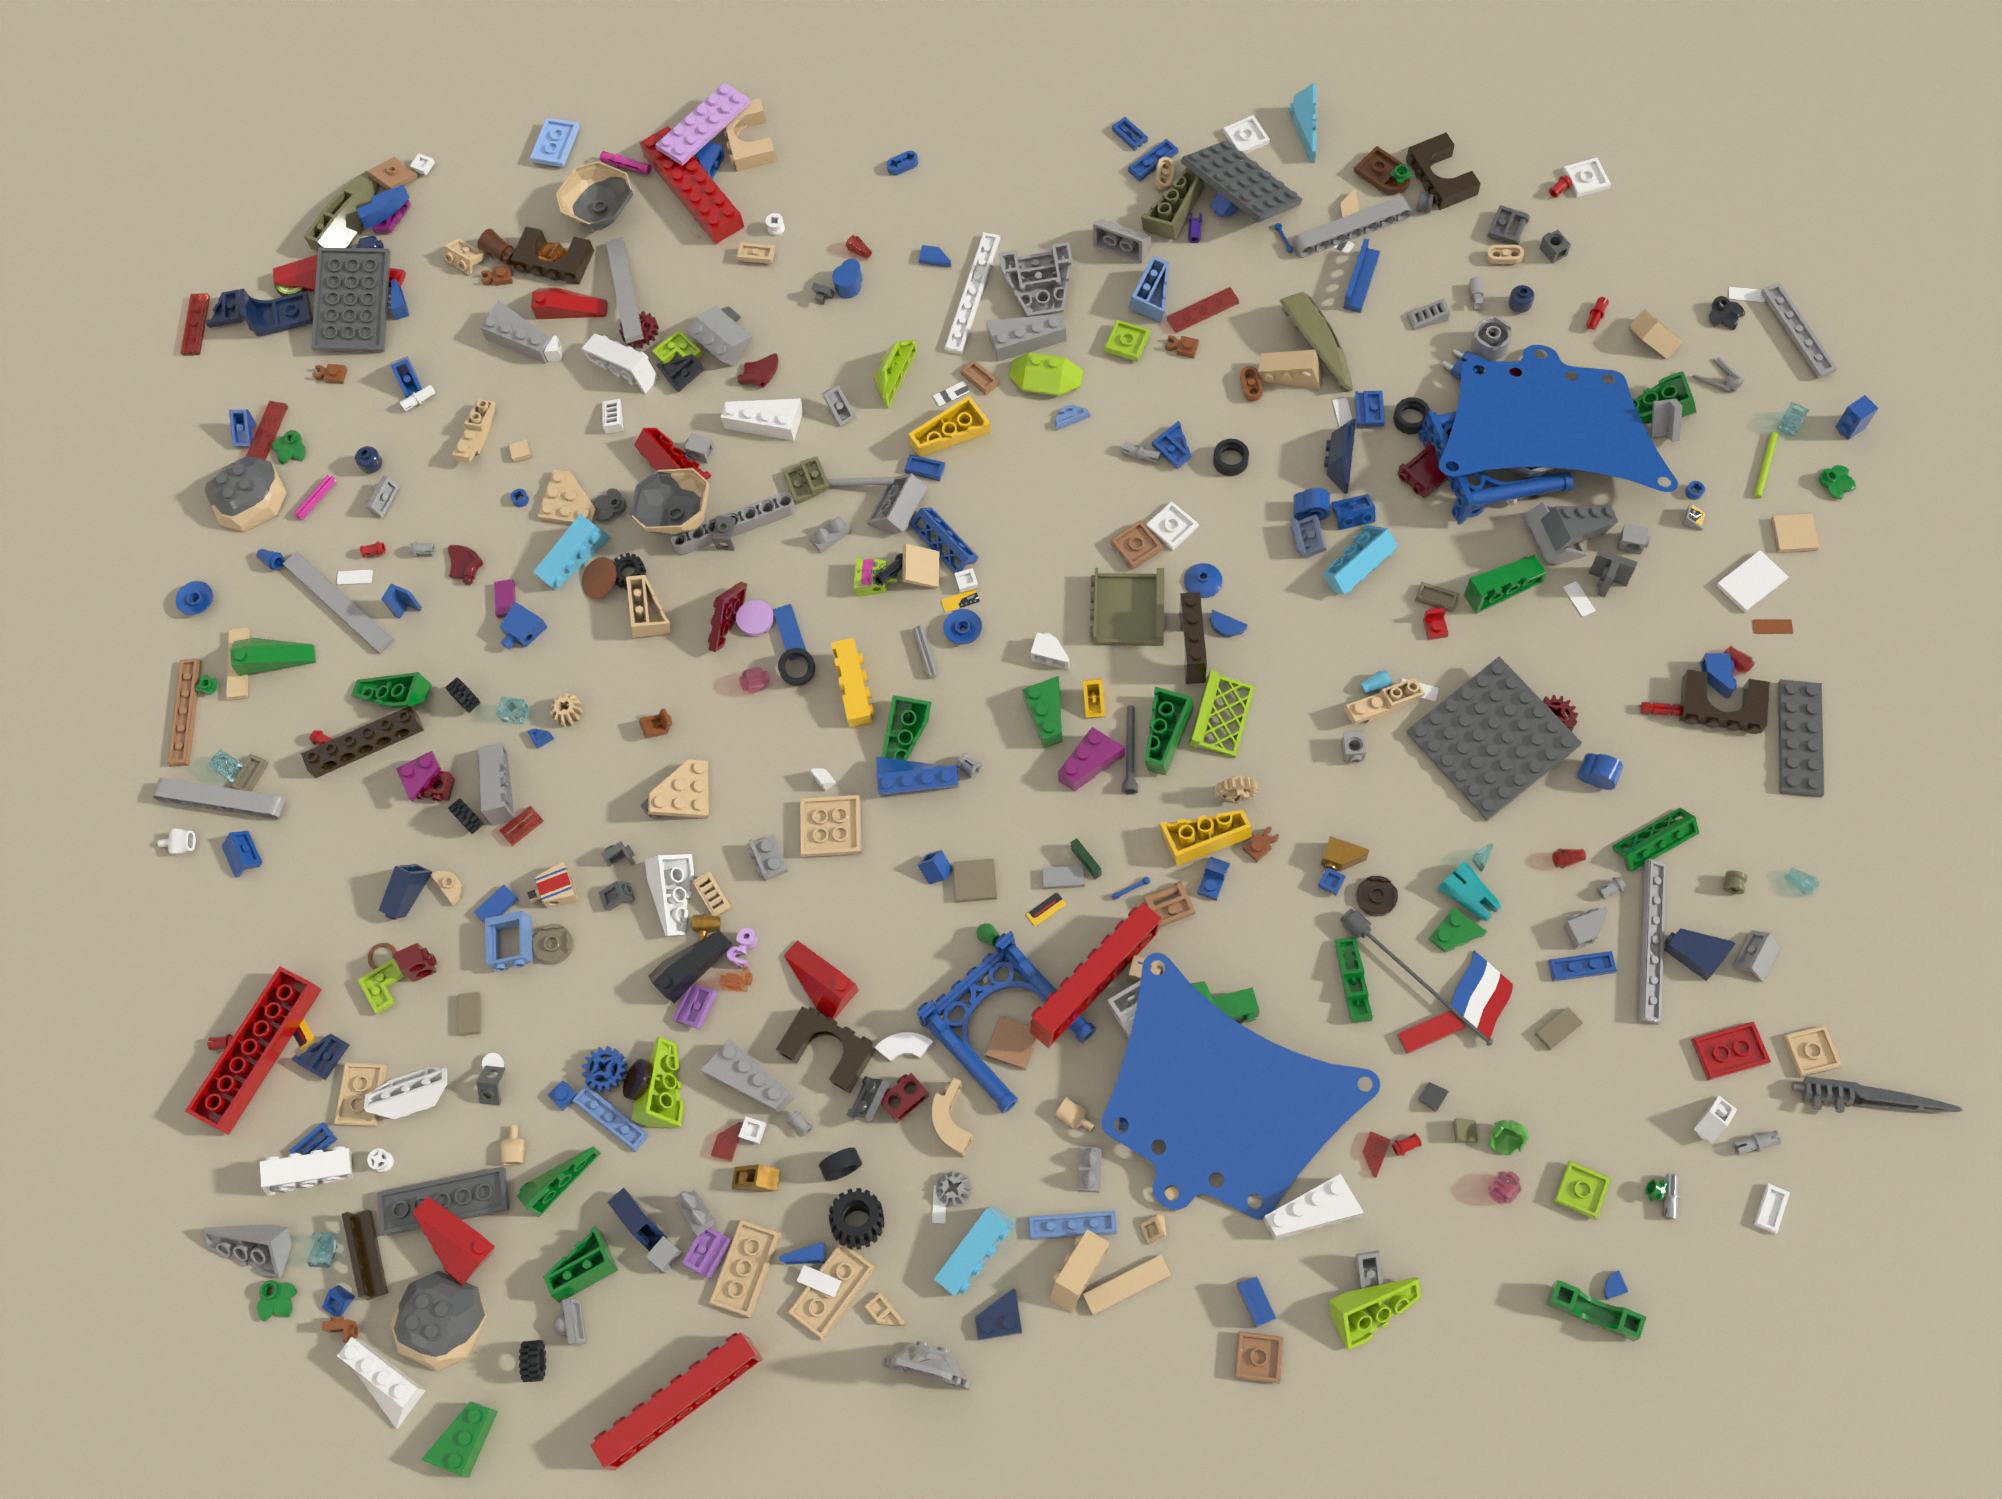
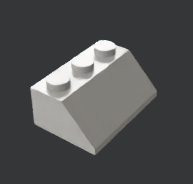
M1101 219L1093 223L1094 247L1143 263L1151 248V236L1134 231L1129 227L1117 225L1112 221Z
M717 306L696 316L687 330L692 337L719 360L731 366L735 365L753 338L751 334Z
M912 473L895 477V485L886 486L867 521L868 525L891 534L902 533L908 528V523L916 513L917 506L924 498V492L927 489V486Z
M1542 502L1524 515L1527 519V526L1534 533L1536 544L1540 546L1543 552V559L1547 563L1560 565L1586 556L1581 543H1576L1569 548H1563L1558 552L1555 551L1541 519L1556 505Z

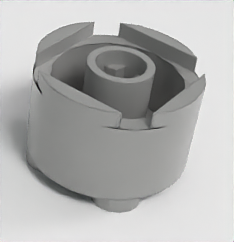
M1487 317L1480 320L1475 327L1471 350L1488 361H1496L1502 358L1507 353L1512 338L1510 324L1499 317H1494V319H1488Z

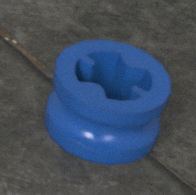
M1699 481L1690 482L1685 489L1686 496L1692 500L1701 498L1705 492L1704 485ZM1692 488H1697L1696 490H1699L1698 493H1694L1695 490L1692 491Z
M516 489L510 495L511 501L516 507H524L529 502V497L523 489Z

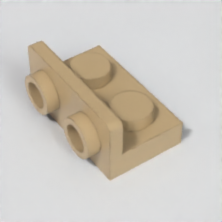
M459 238L444 245V261L468 275L473 273V265L485 260L484 252Z

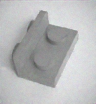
M773 835L754 842L753 839L749 840L751 847L748 850L751 858H756L758 862L755 868L759 876L763 875L765 880L768 881L788 872Z

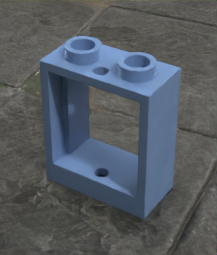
M517 911L485 918L487 966L493 968L494 971H505L508 967L519 968L533 962L532 920L530 915L523 911ZM519 927L520 955L500 959V930Z

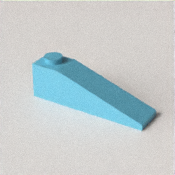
M1312 83L1295 94L1293 103L1289 105V114H1293V123L1311 163H1315L1316 83Z

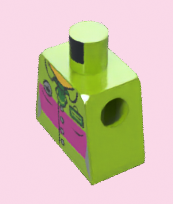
M856 556L854 577L856 597L886 593L887 582L898 583V573L883 586H878L874 581V576L887 567V561Z

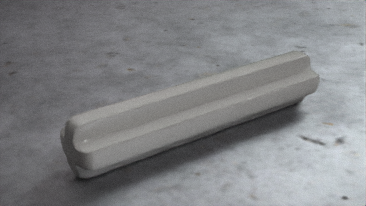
M914 627L913 633L927 678L937 677V671L923 627Z

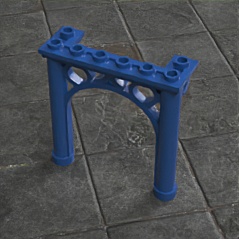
M1429 410L1418 432V437L1425 448L1428 441L1434 445L1437 458L1440 461L1449 440L1448 436L1452 430L1456 412L1437 415L1436 412ZM1455 462L1446 463V468L1450 471H1457L1459 469L1458 464ZM1568 471L1513 482L1495 480L1483 472L1457 477L1445 474L1449 479L1450 488L1454 491L1457 498L1452 507V516L1456 518L1458 525L1466 521L1467 517H1475L1481 514L1485 506L1501 501L1559 490L1562 492L1570 491L1574 484L1573 477ZM1467 477H1474L1479 481V485H1471ZM1484 484L1487 485V486H1489V487H1491V488L1482 489L1483 486H1484Z
M1011 931L999 936L995 944L996 951L993 954H987L982 960L983 963L978 967L971 968L967 972L966 978L955 982L950 992L946 995L942 994L935 1002L931 1000L929 1003H923L918 1008L919 1012L916 1013L920 1025L928 1028L998 1104L997 1108L1003 1114L1008 1112L1018 1102V1098L972 1049L968 1039V1026L972 1014L984 999L1003 989L1021 988L1037 995L1044 1004L1051 992L1054 991L1056 993L1058 991L1016 946L1015 938ZM1000 968H1007L1010 971L1008 980L1004 982L995 981L993 978L994 973ZM1014 970H1016L1026 982L1013 981L1015 976ZM989 975V981L993 986L989 987V984L985 986L977 985ZM970 991L971 998L968 1001L970 1004L968 1008L964 1002L959 1000ZM957 1007L963 1008L965 1010L964 1020L952 1022L948 1019V1015L953 1009ZM1081 1015L1068 1028L1081 1043L1089 1039L1096 1031V1027L1091 1022L1088 1023ZM950 1027H962L963 1041Z

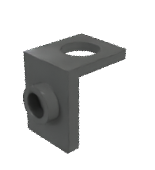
M717 516L712 536L716 549L734 551L735 547L731 539L736 522L735 518Z
M487 1065L484 1067L477 1080L480 1103L500 1105L499 1082L505 1072L504 1067ZM489 1072L498 1073L497 1076L492 1078L486 1076Z

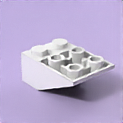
M1141 980L1108 999V1007L1128 1039L1130 1038L1137 1008Z

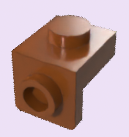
M664 708L660 710L659 715L640 718L639 724L645 738L667 734L672 725V719Z
M338 1316L331 1317L330 1321L322 1322V1331L328 1333L343 1332V1343H347L351 1337L357 1338L358 1327L355 1321L344 1320V1317Z

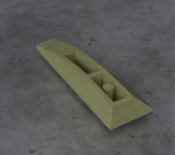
M367 170L347 184L328 203L305 233L304 238L312 250L318 252V247L349 248L356 239L363 225L357 208L372 203L371 197L375 195L379 183L368 176Z
M1303 291L1282 298L1280 300L1283 306L1281 308L1286 316L1292 318L1291 324L1293 327L1302 332L1308 343L1317 352V356L1325 362L1330 374L1335 375L1337 378L1336 383L1341 389L1346 388L1349 391L1353 390L1349 368L1339 340L1330 323L1311 296Z

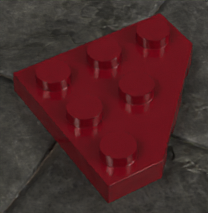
M739 582L715 598L713 604L715 612L711 619L712 630L708 637L709 651L717 652L724 646L726 642L724 637L727 635L728 630L732 629L736 621V615L734 614L744 604L747 583Z

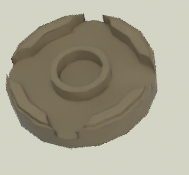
M559 924L543 926L535 934L532 941L533 953L539 961L545 964L554 965L564 961L570 955L573 948L572 935Z

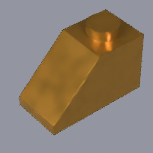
M1330 836L1321 865L1326 869L1328 867L1334 871H1342L1365 861L1369 849Z
M761 1164L735 1167L731 1188L758 1192L777 1191L780 1169Z

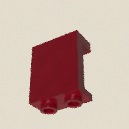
M1430 441L1427 442L1426 448L1406 465L1402 463L1397 474L1403 482L1409 484L1413 491L1424 499L1448 480V477L1445 476L1438 466L1439 460L1436 450Z

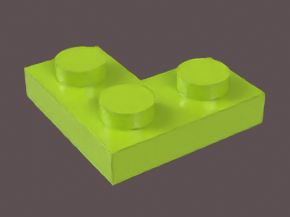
M680 329L652 350L653 355L662 364L668 363L677 355L683 358L693 354L697 359L703 355L702 351Z
M394 958L358 979L371 1006L378 1015L396 1004L387 987L405 977L404 973L400 971L397 960Z

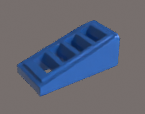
M392 279L390 310L395 319L399 320L409 316V311L402 288L397 280Z
M820 1242L779 1256V1261L783 1265L825 1263L826 1245L824 1242Z

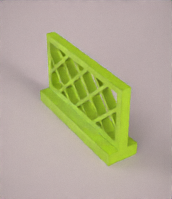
M1211 669L1207 676L1188 746L1195 749L1198 746L1235 758L1255 686L1218 675V671ZM1219 681L1227 683L1230 690L1222 693L1218 687ZM1240 688L1249 690L1248 696L1241 699L1236 690ZM1233 693L1237 701L1229 705L1224 696ZM1221 698L1226 707L1217 710L1213 703ZM1240 704L1243 714L1236 717L1232 707ZM1228 710L1233 719L1224 722L1220 713ZM1216 715L1221 724L1212 728L1209 718ZM1235 721L1239 729L1231 734L1227 725ZM1223 727L1228 736L1220 740L1215 731ZM1211 733L1216 742L1213 744L1203 742L1204 736ZM1230 739L1234 745L1233 751L1225 749L1222 742Z

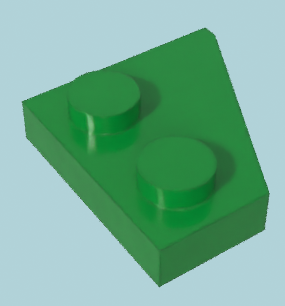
M1454 907L1428 940L1446 953L1459 945L1462 946L1473 939L1483 937L1487 931Z

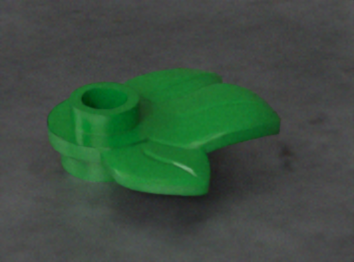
M295 430L287 431L283 437L277 438L272 445V450L278 452L277 458L281 464H285L292 457L303 461L306 452L305 446L301 443V435Z
M1835 465L1831 469H1824L1820 473L1819 483L1823 487L1828 488L1829 493L1837 499L1841 500L1843 498V491H1853L1856 489L1855 481L1850 476H1847L1849 469L1845 466Z
M275 1280L264 1282L260 1287L261 1299L257 1304V1312L260 1319L266 1322L273 1313L280 1317H289L293 1308L290 1299L298 1293L295 1286L288 1282L279 1283ZM274 1288V1293L269 1295V1290Z

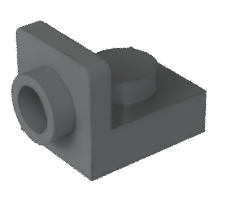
M615 881L599 892L604 909L608 911L624 901L633 902L635 900L633 889L626 882Z

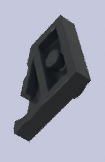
M693 354L671 360L672 362L656 365L677 392H680L705 370V367Z

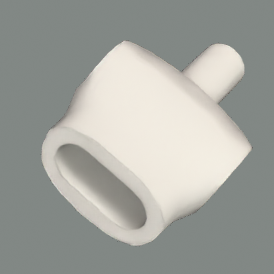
M171 829L169 839L159 840L158 846L168 847L169 854L181 855L194 850L196 836L191 830Z

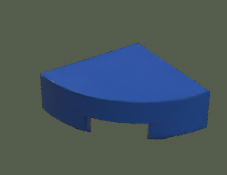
M540 729L527 731L537 749L554 740V737L548 731Z
M1619 1270L1611 1274L1606 1281L1604 1288L1606 1300L1628 1292Z

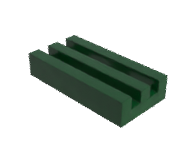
M1077 838L1070 842L1071 850L1096 880L1102 875L1101 867Z

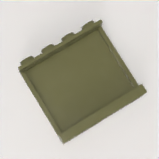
M1095 568V575H1091V586H1095V592H1091V603H1094V609H1090V621H1094V626H1090V638H1093L1094 645L1163 646L1164 568H1157V574L1098 573V568Z

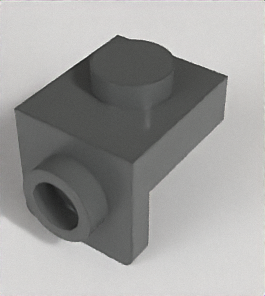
M622 841L607 847L601 853L609 867L624 857H627L631 864L635 863L632 858L635 855L629 845L625 847Z

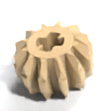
M566 693L562 697L559 694V699H552L553 705H549V709L551 711L550 716L554 719L555 723H561L566 727L568 722L573 725V720H580L579 715L583 714L582 703L575 695L570 696L569 693Z

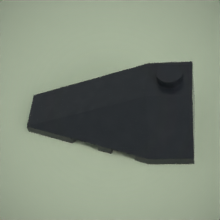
M718 930L664 960L649 975V978L667 999L675 1003L733 944Z

